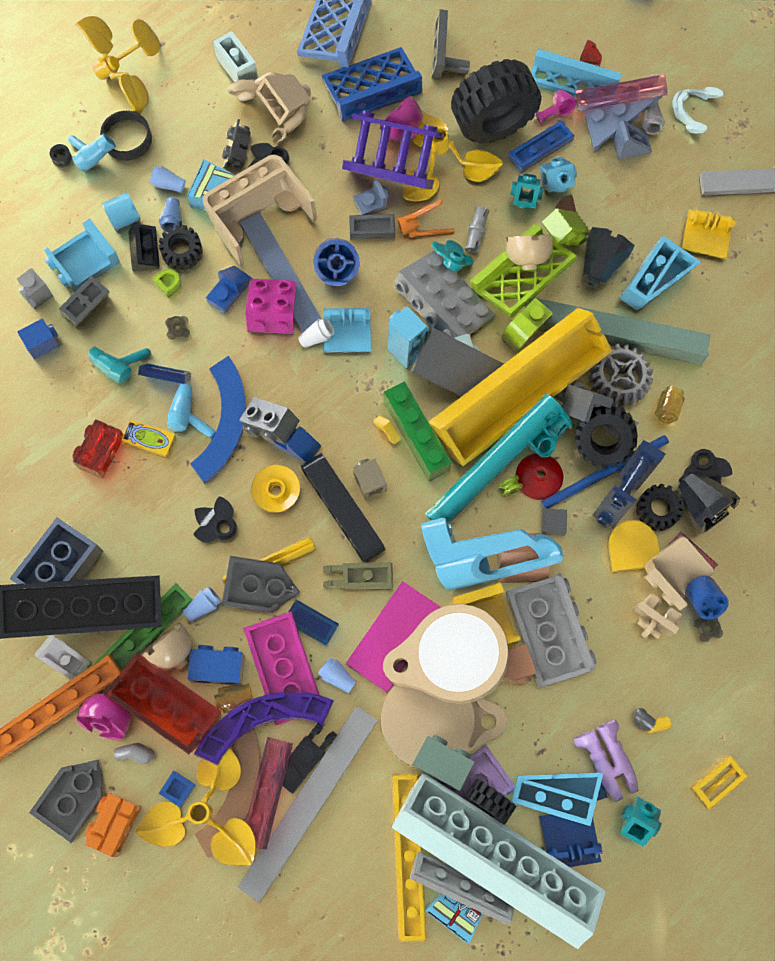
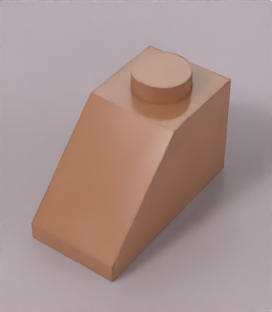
M527 644L508 649V666L502 680L509 684L516 682L517 686L531 682V676L536 674V670Z

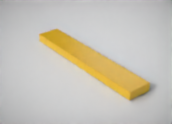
M419 774L392 775L394 821L410 790L419 779ZM395 830L399 941H427L424 885L410 879L415 856L419 851L422 852V847Z

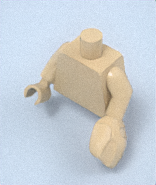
M272 71L256 80H238L228 87L227 90L240 101L253 99L258 94L277 123L284 125L283 128L274 129L272 138L276 134L282 135V138L277 143L278 145L284 143L288 131L291 133L303 121L311 95L310 87L307 84L301 85L294 75H283Z

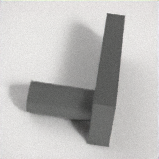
M439 9L434 30L432 78L436 79L441 78L443 70L468 74L470 61L445 57L448 10Z

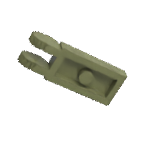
M391 562L343 563V565L323 566L324 573H343V580H327L323 582V588L393 589V568Z

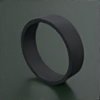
M123 110L115 112L103 122L100 135L103 133L107 135L113 125L124 120H133L141 123L146 127L147 135L143 143L133 150L119 151L112 149L108 153L116 159L125 161L141 157L148 151L152 143V134L147 120L141 114L134 111Z

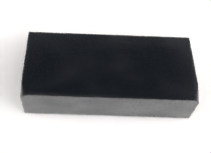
M134 223L128 231L132 271L159 269L156 226Z

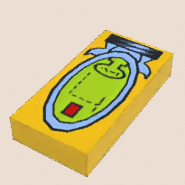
M130 419L121 441L123 444L168 458L176 435Z

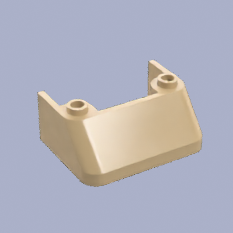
M277 155L267 156L211 189L203 197L205 210L215 229L240 266L244 265L239 245L243 239V231L239 226L240 221L261 212L274 203H277L284 211H293L301 206L313 222L317 220L314 199L284 160Z

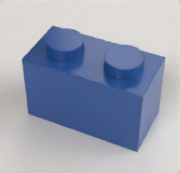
M198 645V649H191L187 680L191 683L242 686L245 655L243 652H239L237 647H224L223 651L213 650V646Z

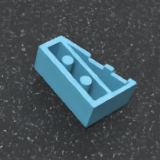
M408 306L402 311L397 310L391 315L388 333V351L406 369L414 363L430 331Z
M603 773L518 776L512 802L591 826Z

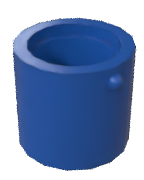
M710 576L697 577L687 585L686 597L703 619H716L727 610L729 600Z

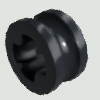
M57 144L50 149L49 155L55 166L63 168L72 162V155L66 145ZM58 154L65 155L63 158L57 157Z

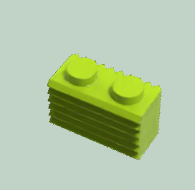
M555 209L542 221V225L553 236V240L557 245L578 247L586 242L587 236L591 231L586 226V223L583 222V219H580L581 216L578 215V212Z

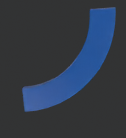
M229 356L209 368L220 391L221 417L217 431L210 444L190 463L204 484L214 478L227 464V461L240 442L244 425L239 421L246 410L244 388L240 375Z

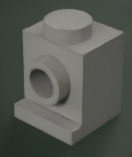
M32 268L17 278L21 285V288L18 289L20 294L34 310L53 296L46 283Z

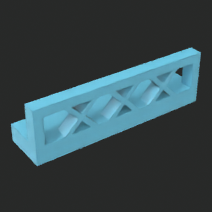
M542 49L537 50L531 71L537 86L555 92L564 90L575 98L599 105L613 103L622 73ZM536 71L546 73L548 78H536ZM564 78L569 84L559 85L556 80ZM584 84L588 86L589 90L582 92L579 91L577 86ZM604 90L611 92L609 99L600 97L597 92Z

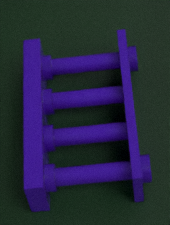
M361 111V115L352 113L353 119L362 120L355 157H352V161L343 160L342 169L423 189L433 188L434 180L427 179L426 169L433 137L444 138L443 133L437 132L438 127L424 124V128L420 129L374 118L375 113ZM370 123L382 125L375 162L372 165L365 164V159L363 158ZM391 127L403 130L396 167L393 166V170L385 169L386 164H384ZM412 132L425 134L417 172L414 171V175L406 174L407 169H405Z

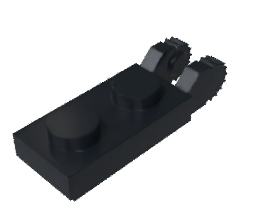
M317 724L309 735L303 738L272 777L292 794H294L325 755V750L337 736L332 731L326 736L320 747L316 745L313 739L323 730L324 725Z

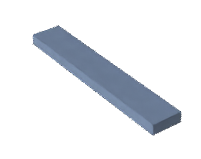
M259 212L240 221V225L271 280H291L296 282L294 320L303 333L321 317Z

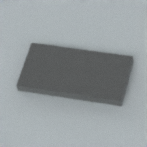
M431 327L410 371L463 396L504 365V363Z

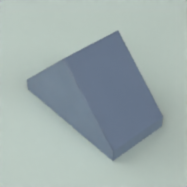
M624 120L619 123L613 139L618 159L646 155L652 152L646 132Z

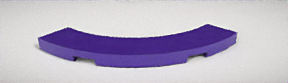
M278 692L254 698L228 712L225 717L213 726L201 740L194 752V756L219 766L224 755L237 740L254 728L273 721L297 719L314 722L323 726L334 700L306 692Z

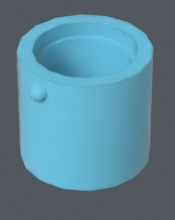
M127 192L102 203L115 231L140 220V216Z

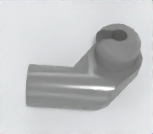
M133 743L116 748L114 750V757L117 761L130 758L140 764H148L153 761L155 753L151 748H147L141 743Z

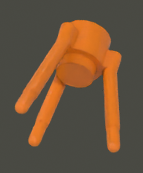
M442 200L432 204L429 203L410 214L397 218L402 235L408 234L410 239L416 236L454 233L455 229L416 231V228L420 227L417 217L443 204Z

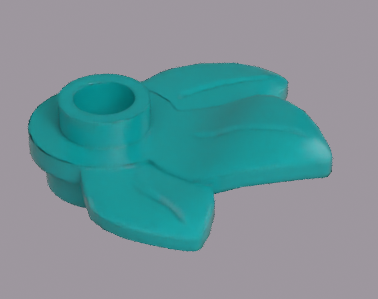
M448 240L445 245L436 241L432 242L433 249L444 257L443 264L448 269L458 272L464 266L473 265L472 257L464 254L462 246L457 242Z

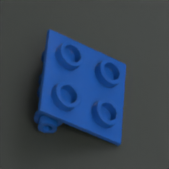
M552 814L539 816L545 849L548 854L568 867L602 862L600 854H603L602 846L597 841L593 818L591 826Z

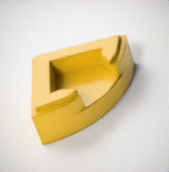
M382 416L373 420L379 431L381 429L384 430L388 437L387 439L391 443L396 444L401 440L389 420Z

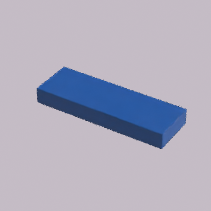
M560 120L509 152L508 158L522 173L573 141L575 135Z

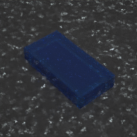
M149 363L139 366L138 375L181 384H186L191 380V373L189 371Z
M296 599L288 612H292L297 629L327 647L339 623Z

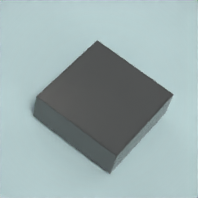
M542 508L541 533L566 535L567 510Z

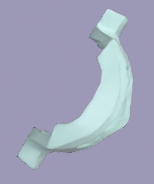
M706 87L704 91L699 89L678 91L672 102L675 117L686 125L689 133H705L707 126L694 121L687 114L684 108V101L689 97V94L707 100L708 98L722 97L724 92L714 87Z

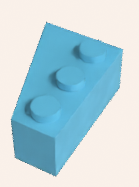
M662 236L653 245L619 299L639 311L691 272L701 261L665 236Z

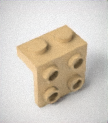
M685 536L678 537L644 564L648 574L645 576L647 581L654 588L658 586L664 592L661 596L669 606L675 605L679 610L688 605L684 597L687 585L697 577L711 576L714 573L712 566Z

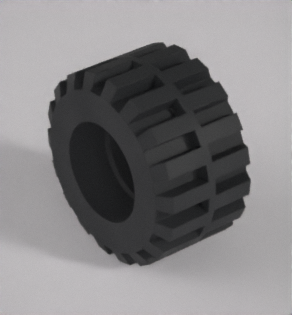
M612 403L611 408L601 405L596 407L594 405L589 422L581 420L577 422L575 442L578 446V452L583 454V459L586 462L590 460L595 467L598 464H601L602 468L606 469L607 465L611 464L612 468L618 467L617 463L620 461L622 464L627 462V457H631L634 454L633 449L637 447L638 434L635 421H633L632 415L627 413L622 406L618 408L614 403ZM603 424L614 425L620 430L621 437L611 446L598 445L591 437L596 427Z

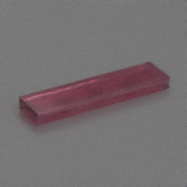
M665 74L576 91L578 111L668 95Z
M267 737L246 819V823L254 833L256 848L267 849L293 746V743Z

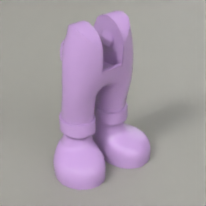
M615 719L596 728L599 736L606 744V749L610 753L614 767L611 766L595 730L583 733L575 737L573 741L578 748H586L591 752L589 756L594 762L597 773H603L601 782L605 790L617 802L623 799V795L615 780L616 778L622 776L631 794L638 792L639 789L634 769L622 748L621 742L617 741L619 724Z

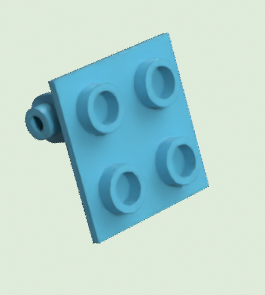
M324 308L323 319H328L335 331L330 340L324 341V352H371L370 308Z

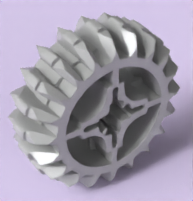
M618 343L614 349L611 347L612 352L589 369V373H591L589 381L594 382L591 386L592 390L598 389L599 394L613 398V403L616 406L620 401L622 406L625 407L628 402L632 405L636 404L637 399L642 400L645 397V393L649 392L651 389L649 385L653 382V378L650 377L653 374V369L648 368L651 364L650 361L643 360L645 353L637 354V347L631 351L627 344L621 349ZM603 367L607 369V373L610 376V380L608 382L605 379ZM633 369L636 371L638 375V383L635 381L636 378L632 375Z

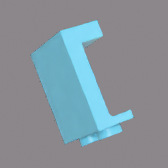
M91 219L82 223L85 231L52 252L48 247L43 249L47 255V258L44 260L52 271L58 270L60 274L57 277L65 288L70 286L74 293L91 276L96 279L120 263L116 251Z

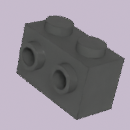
M253 397L239 420L246 427L245 431L255 438L262 436L270 443L279 442L285 445L300 422L289 408Z

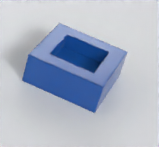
M173 770L159 794L182 808L196 784Z

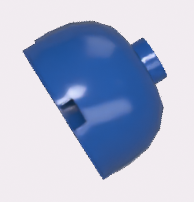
M331 238L322 242L316 249L313 258L314 270L318 277L324 283L332 286H341L349 283L348 281L357 275L360 266L359 255L355 247L347 240L340 238Z

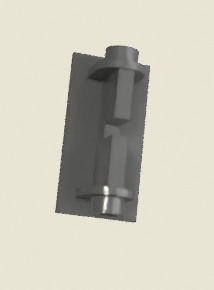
M240 119L236 121L234 126L230 125L226 139H229V143L225 145L222 153V158L225 159L223 168H226L228 163L233 164V168L241 169V166L245 163L247 150L239 148V146L248 147L251 132L248 126H239Z

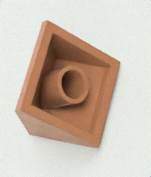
M528 533V534H530L531 536L537 535V534L546 535V533ZM528 545L497 553L498 569L538 559L539 556ZM550 566L500 578L499 583H524L545 580L549 578Z

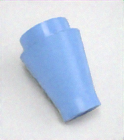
M155 166L151 174L150 183L154 184L155 188L182 193L186 180L180 178L164 166H161V168Z
M208 586L205 590L201 589L187 608L183 610V614L190 622H193L197 618L218 608L217 605L221 600L214 590Z
M331 657L318 672L322 676V680L342 689L346 693L357 682L337 659L334 660Z

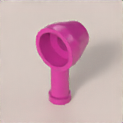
M559 90L553 95L554 105L541 112H537L536 118L539 123H542L545 119L557 113L560 116H565L575 109L577 101L570 93Z

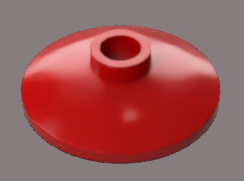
M537 453L522 459L515 473V476L519 477L518 483L523 485L521 492L529 498L544 500L557 493L564 479L563 470L553 457H541ZM541 470L545 473V476L539 477L536 472Z

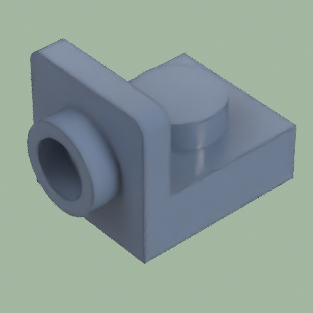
M378 180L373 181V188L353 196V202L360 215H373L387 209L389 194L386 187H381Z

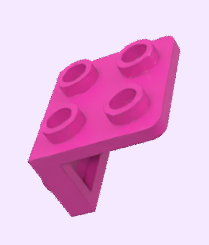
M252 279L250 281L245 311L247 332L294 334V304L297 288L295 281Z

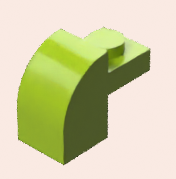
M535 298L512 320L503 332L501 339L519 353L534 338L536 332L547 322L553 313Z

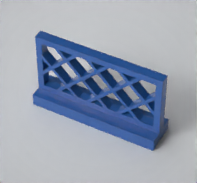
M402 47L350 65L349 68L343 67L322 75V80L338 108L342 121L351 119L352 113L361 115V111L370 112L406 99L409 96L412 97L423 93L422 75L419 70L415 71ZM398 56L402 59L400 64L390 61ZM376 64L382 66L380 71L370 68ZM386 68L396 69L394 75L385 73ZM356 71L362 73L360 78L350 75ZM401 71L410 73L402 77L399 76ZM366 75L375 76L374 82L364 80ZM381 78L390 80L388 82L379 84ZM334 79L342 80L340 85L332 84L330 81ZM346 82L355 83L354 89L344 87ZM361 85L369 87L368 89L358 91ZM340 93L349 94V96L338 98Z

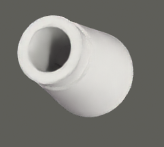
M318 319L298 338L301 345L307 348L308 346L330 340L335 331L328 319Z

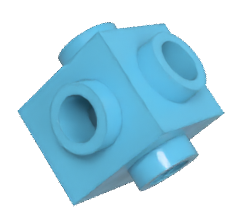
M558 157L552 159L550 163L540 165L542 187L548 192H565L569 187L575 186L574 178L577 177V171L575 166L568 160Z

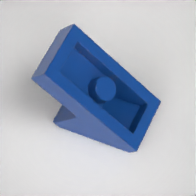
M236 266L219 271L220 281L206 296V301L224 314L253 279Z
M301 426L298 429L295 428L286 445L279 442L273 444L303 463L314 458L321 448V444Z

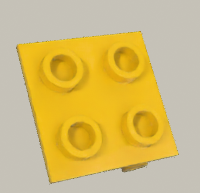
M697 208L695 210L689 209L682 249L726 259L731 230L735 226L736 219H733L732 216H719V213L712 214L711 211L708 213L698 211Z

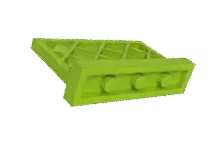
M535 224L522 236H540L545 234H543L542 227ZM553 240L550 263L537 264V269L523 270V266L516 265L510 261L505 250L470 280L471 287L480 298L483 297L512 318L577 260V256L563 246L557 245ZM564 256L567 258L564 262L553 263V257ZM551 270L547 277H537V271ZM534 271V278L521 279V272ZM509 273H517V279L504 280ZM534 284V288L531 291L521 292V285ZM518 286V292L504 293V287ZM501 287V294H490L488 292L492 288ZM518 299V302L511 308L504 304V300Z

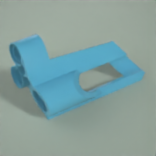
M444 517L421 524L423 537L429 555L436 565L438 578L449 591L558 564L563 559L562 547L554 539L543 534L531 536L523 529L456 542L451 524L448 525ZM527 545L534 549L539 556L538 559L492 571L487 556Z

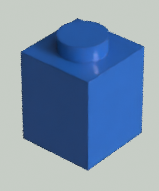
M43 318L17 331L33 359L59 347L55 339L59 336L53 325H47Z

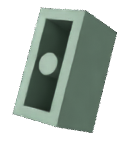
M433 735L432 738L427 736L412 766L456 791H460L474 764V761L469 759L471 754L458 747L456 751L446 746L448 742L437 735Z

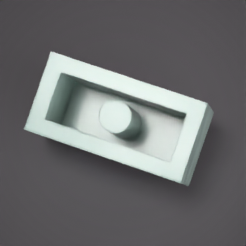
M232 31L213 41L217 60L234 82L242 79H258L256 62Z

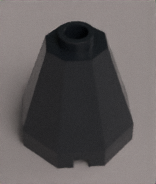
M592 227L586 241L582 273L585 283L595 288L598 285L604 286L629 259L635 245L623 235L611 236L612 231L607 228Z
M698 471L692 474L687 472L678 480L680 484L677 489L680 496L683 497V504H685L692 525L699 534L703 533L704 529L706 531L712 529L730 514L727 510L730 506L735 509L739 505L741 498L734 491Z

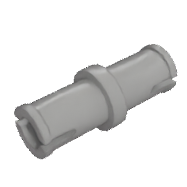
M475 207L472 224L468 227L469 236L465 251H469L471 254L479 253L482 236L486 234L485 224L489 210L485 209V207Z

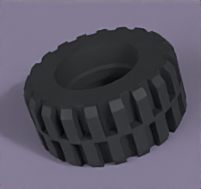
M503 59L501 62L497 60L488 66L484 65L478 71H473L469 74L467 79H463L460 87L455 89L452 96L451 110L465 138L479 144L491 143L497 139L502 140L526 126L527 122L531 121L535 117V113L539 111L542 96L530 69L525 63L515 59Z

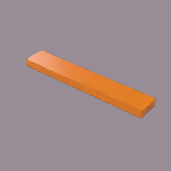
M108 654L0 728V761L82 706L88 698L101 693L124 677L125 674L113 655Z

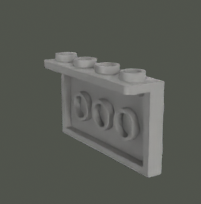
M435 250L398 272L394 282L397 291L408 300L412 308L418 311L430 327L453 338L465 334L470 335L495 317L494 312L455 271L448 269L443 264L444 259Z
M561 573L506 592L522 642L527 644L536 670L534 677L538 689L590 673L595 670L594 665L597 664L594 652L588 649L586 640H588L586 629L583 625L580 626L577 604L572 602L569 596V592H571L570 584L567 578H563Z

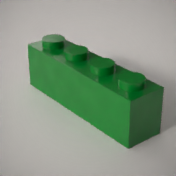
M405 381L384 391L383 402L428 481L450 471L452 462Z

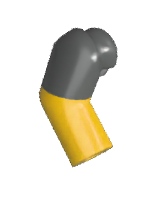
M638 708L633 713L636 725L647 733H655L672 728L668 716L654 719L644 708Z

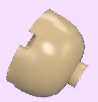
M553 236L505 237L507 255L514 264L523 265V270L537 269V264L545 263L552 253Z
M181 622L174 625L176 629L171 632L167 630L146 648L149 653L142 652L140 654L151 668L160 672H167L173 668L178 671L189 662L186 657L192 649V640Z

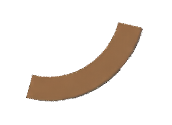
M255 728L242 736L232 746L233 752L241 765V777L238 783L229 790L223 805L213 818L215 822L223 827L231 818H238L244 821L256 796L260 778L261 759ZM209 824L195 834L208 858L213 855L211 852L212 837L220 832Z

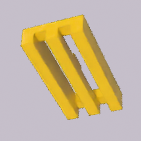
M728 756L691 787V790L698 795L700 801H703L704 806L710 810L749 776L732 756ZM731 764L733 766L717 781H715L711 786H709L704 792L701 790L702 787H704L708 782H710L728 765ZM736 772L739 774L735 780L711 800L707 798Z

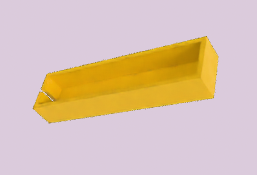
M577 308L429 421L432 429L454 461L465 466L504 436L545 394L554 397L566 388L568 384L574 382L612 352L605 335L599 333L602 330L594 314Z

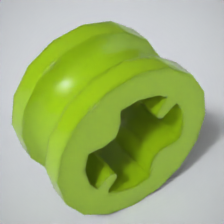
M517 475L499 484V488L504 490V497L510 496L523 488L522 483H518L519 477Z

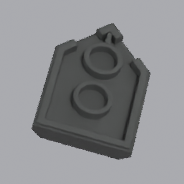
M230 556L221 605L272 613L283 603L300 593V591L280 563Z
M99 760L61 767L29 812L70 843L74 841L104 796Z

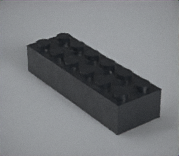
M160 575L0 585V639L162 627Z

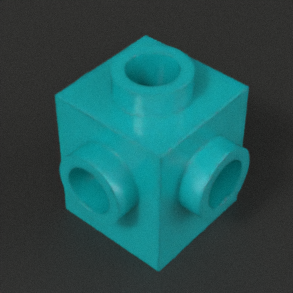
M533 174L518 175L517 182H512L510 195L514 196L513 204L524 209L536 208L537 200H542L544 187H540L541 179H537V176ZM523 188H528L531 190L529 192H526L523 190Z
M637 797L632 805L628 803L622 811L621 818L624 820L620 833L644 847L652 836L655 837L661 828L662 823L659 822L661 810L652 803Z

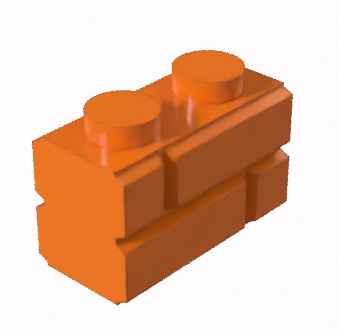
M109 793L107 797L103 796L96 809L99 815L95 823L91 822L86 829L84 837L87 840L85 845L108 856L118 857L141 805L113 793Z

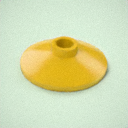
M271 465L261 469L255 475L251 484V493L255 503L263 510L273 513L283 512L292 507L297 501L300 494V484L296 474L291 469L282 465ZM280 488L281 492L275 495L272 493V490Z

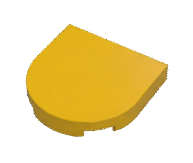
M629 520L620 523L614 528L608 539V552L612 572L645 569L644 564L660 552L656 534L648 525L640 521Z

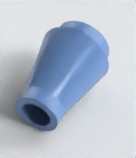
M174 197L166 199L165 207L159 219L161 228L165 232H168L167 228L169 227L175 230V225L182 226L180 201Z

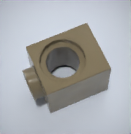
M364 459L356 463V466L353 467V475L364 500L387 491V483L376 459L370 461L369 459Z

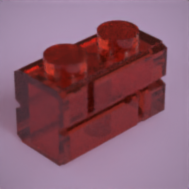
M95 419L92 425L89 424L84 431L85 439L82 445H78L72 455L73 463L83 471L104 478L122 443L121 440L124 434L120 429Z

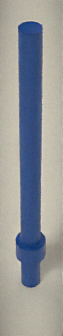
M663 435L650 442V444L659 449L668 444L669 440L666 435ZM620 461L617 463L618 467L612 468V464L607 465V469L602 468L542 500V507L550 508L622 469L627 462L622 464Z

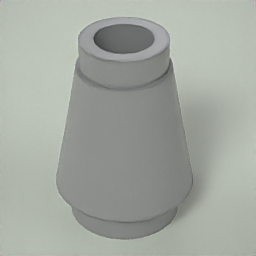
M657 102L653 107L645 109L642 127L648 134L659 133L663 129L665 121Z

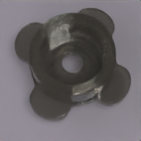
M185 316L168 318L165 321L168 328L167 337L171 340H174L176 337L187 338L190 335V331L187 329L188 318Z
M698 618L694 621V626L700 634V641L708 642L711 638L722 637L723 630L718 618L711 620Z

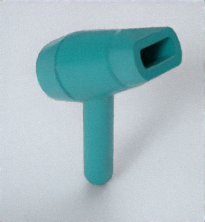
M96 346L92 347L88 352L89 361L108 378L120 384L125 383L131 376L132 369L128 365L148 358L151 355V351L148 348L119 359L105 353Z

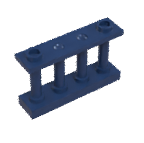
M645 440L642 441L617 476V478L621 479V486L618 488L614 485L592 516L596 518L600 525L611 527L612 529L616 526L637 500L630 495L634 488L638 490L662 461L666 453Z

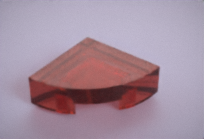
M587 40L579 61L600 67L602 55L597 49L596 44L591 40Z

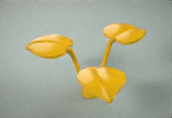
M88 16L81 19L75 26L84 33L93 48L100 54H103L98 58V62L93 65L95 75L101 80H105L108 77L111 79L119 77V84L134 112L141 114L149 98L144 83L135 75L130 77L128 72H116H118L120 67L119 60L140 46L147 56L156 55L160 49L157 35L145 21L137 19L131 24V32L138 43L117 57L107 56L113 48V44L110 42L113 35L109 26L96 16Z
M422 111L423 122L419 128L423 129L424 124L438 127V133L444 134V138L433 137L430 167L426 174H428L427 179L434 180L432 189L402 184L403 197L410 201H423L436 194L440 181L437 177L432 176L436 154L442 155L446 153L449 148L459 163L464 165L463 173L465 177L475 182L485 181L492 177L502 167L503 162L497 156L483 150L469 151L466 153L464 161L455 149L453 141H449L446 123ZM419 133L413 139V142L422 148L425 134ZM417 169L410 170L406 174L414 175V171L417 172Z
M232 748L224 755L219 766L203 759L200 761L197 768L198 782L203 786H211L209 792L202 798V802L191 804L187 815L181 818L180 808L172 802L164 801L154 805L136 829L137 835L150 844L170 847L178 844L185 837L186 831L182 823L188 820L193 824L208 823L220 831L211 840V852L219 862L226 865H251L256 853V842L251 827L245 821L238 818H231L223 827L212 819L213 809L208 803L216 788L221 791L230 790L238 783L241 777V765Z

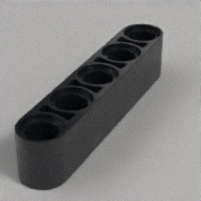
M320 453L302 464L300 467L360 559L367 563L386 550L384 544L324 455Z

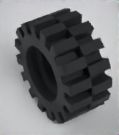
M175 225V230H172L171 227L167 228L169 233L167 234L164 231L162 233L163 238L159 239V250L165 263L168 266L170 265L172 269H175L177 266L179 270H183V266H186L187 270L191 269L189 265L191 263L193 266L197 265L196 259L200 261V254L203 253L197 232H194V229L191 227L188 230L187 225H183L182 229H180L179 225ZM178 242H187L189 244V249L184 253L177 254L172 251V247Z
M656 484L645 490L637 502V515H641L639 520L641 522L644 520L646 525L652 526V530L656 531L660 528V531H663L666 528H671L680 520L684 513L682 510L685 508V504H681L683 497H678L679 491L676 489L673 492L670 485L664 487V484H659V486H656ZM662 499L666 501L669 506L668 514L664 516L655 514L651 507L653 500Z
M478 778L465 795L470 802L503 825L507 823L517 807L500 792Z

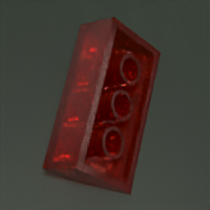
M138 652L104 693L110 700L188 755L198 747L207 732L221 720V711L161 668L149 662Z

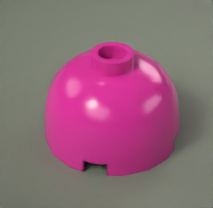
M409 96L400 103L401 106L394 109L385 119V121L419 128L423 122V114L418 103ZM391 127L389 138L396 142H401L403 130ZM412 132L411 140H413L419 133Z
M110 691L108 694L99 693L88 698L81 706L76 721L89 732H92L93 728L101 731L100 737L122 740L129 729L131 711L122 700L123 697L120 694Z

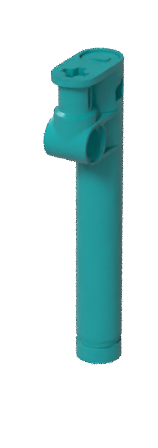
M545 394L425 515L430 520L444 517L447 523L451 522L526 447L541 457H548L555 451L559 436L567 428L572 429L574 423L560 404L549 394Z

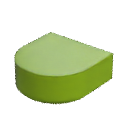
M165 269L152 278L154 283L168 298L180 289L182 283L179 273L173 269Z

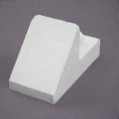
M49 635L34 654L70 680L85 671L92 663L54 635Z

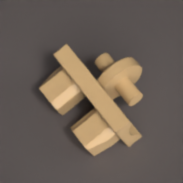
M652 593L643 601L637 603L632 610L642 617L637 622L639 626L644 628L641 636L646 638L651 633L656 638H659L663 632L670 637L678 631L679 627L677 624L682 614L671 607L668 608L664 616L659 614L656 609L662 601Z

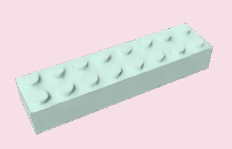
M422 773L410 790L391 828L578 949L594 934L606 893L604 889L425 773Z

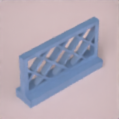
M316 0L297 50L298 56L339 61L340 67L349 68L372 0H353L347 4L344 0ZM340 2L342 7L333 11L331 6ZM327 9L329 14L320 18L318 13ZM347 11L348 17L342 20L337 17ZM333 18L337 22L329 27H326L324 24ZM318 26L323 28L322 31L316 34L312 33V30ZM341 28L343 32L334 37L332 32ZM328 35L330 40L320 44L318 40ZM313 42L317 45L312 50L305 49L306 46ZM334 44L337 47L335 53L325 51V49Z

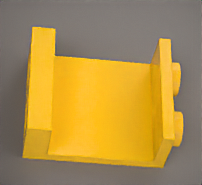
M501 582L453 597L452 605L474 606L491 615L502 628L507 640L508 649L516 647L515 644L521 640L519 635L516 636L502 597L504 591Z

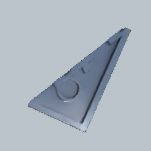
M662 90L652 91L584 110L593 150H599L602 143L610 137L614 138L621 121L624 120L631 124L639 118V114L646 108L653 107L662 98Z

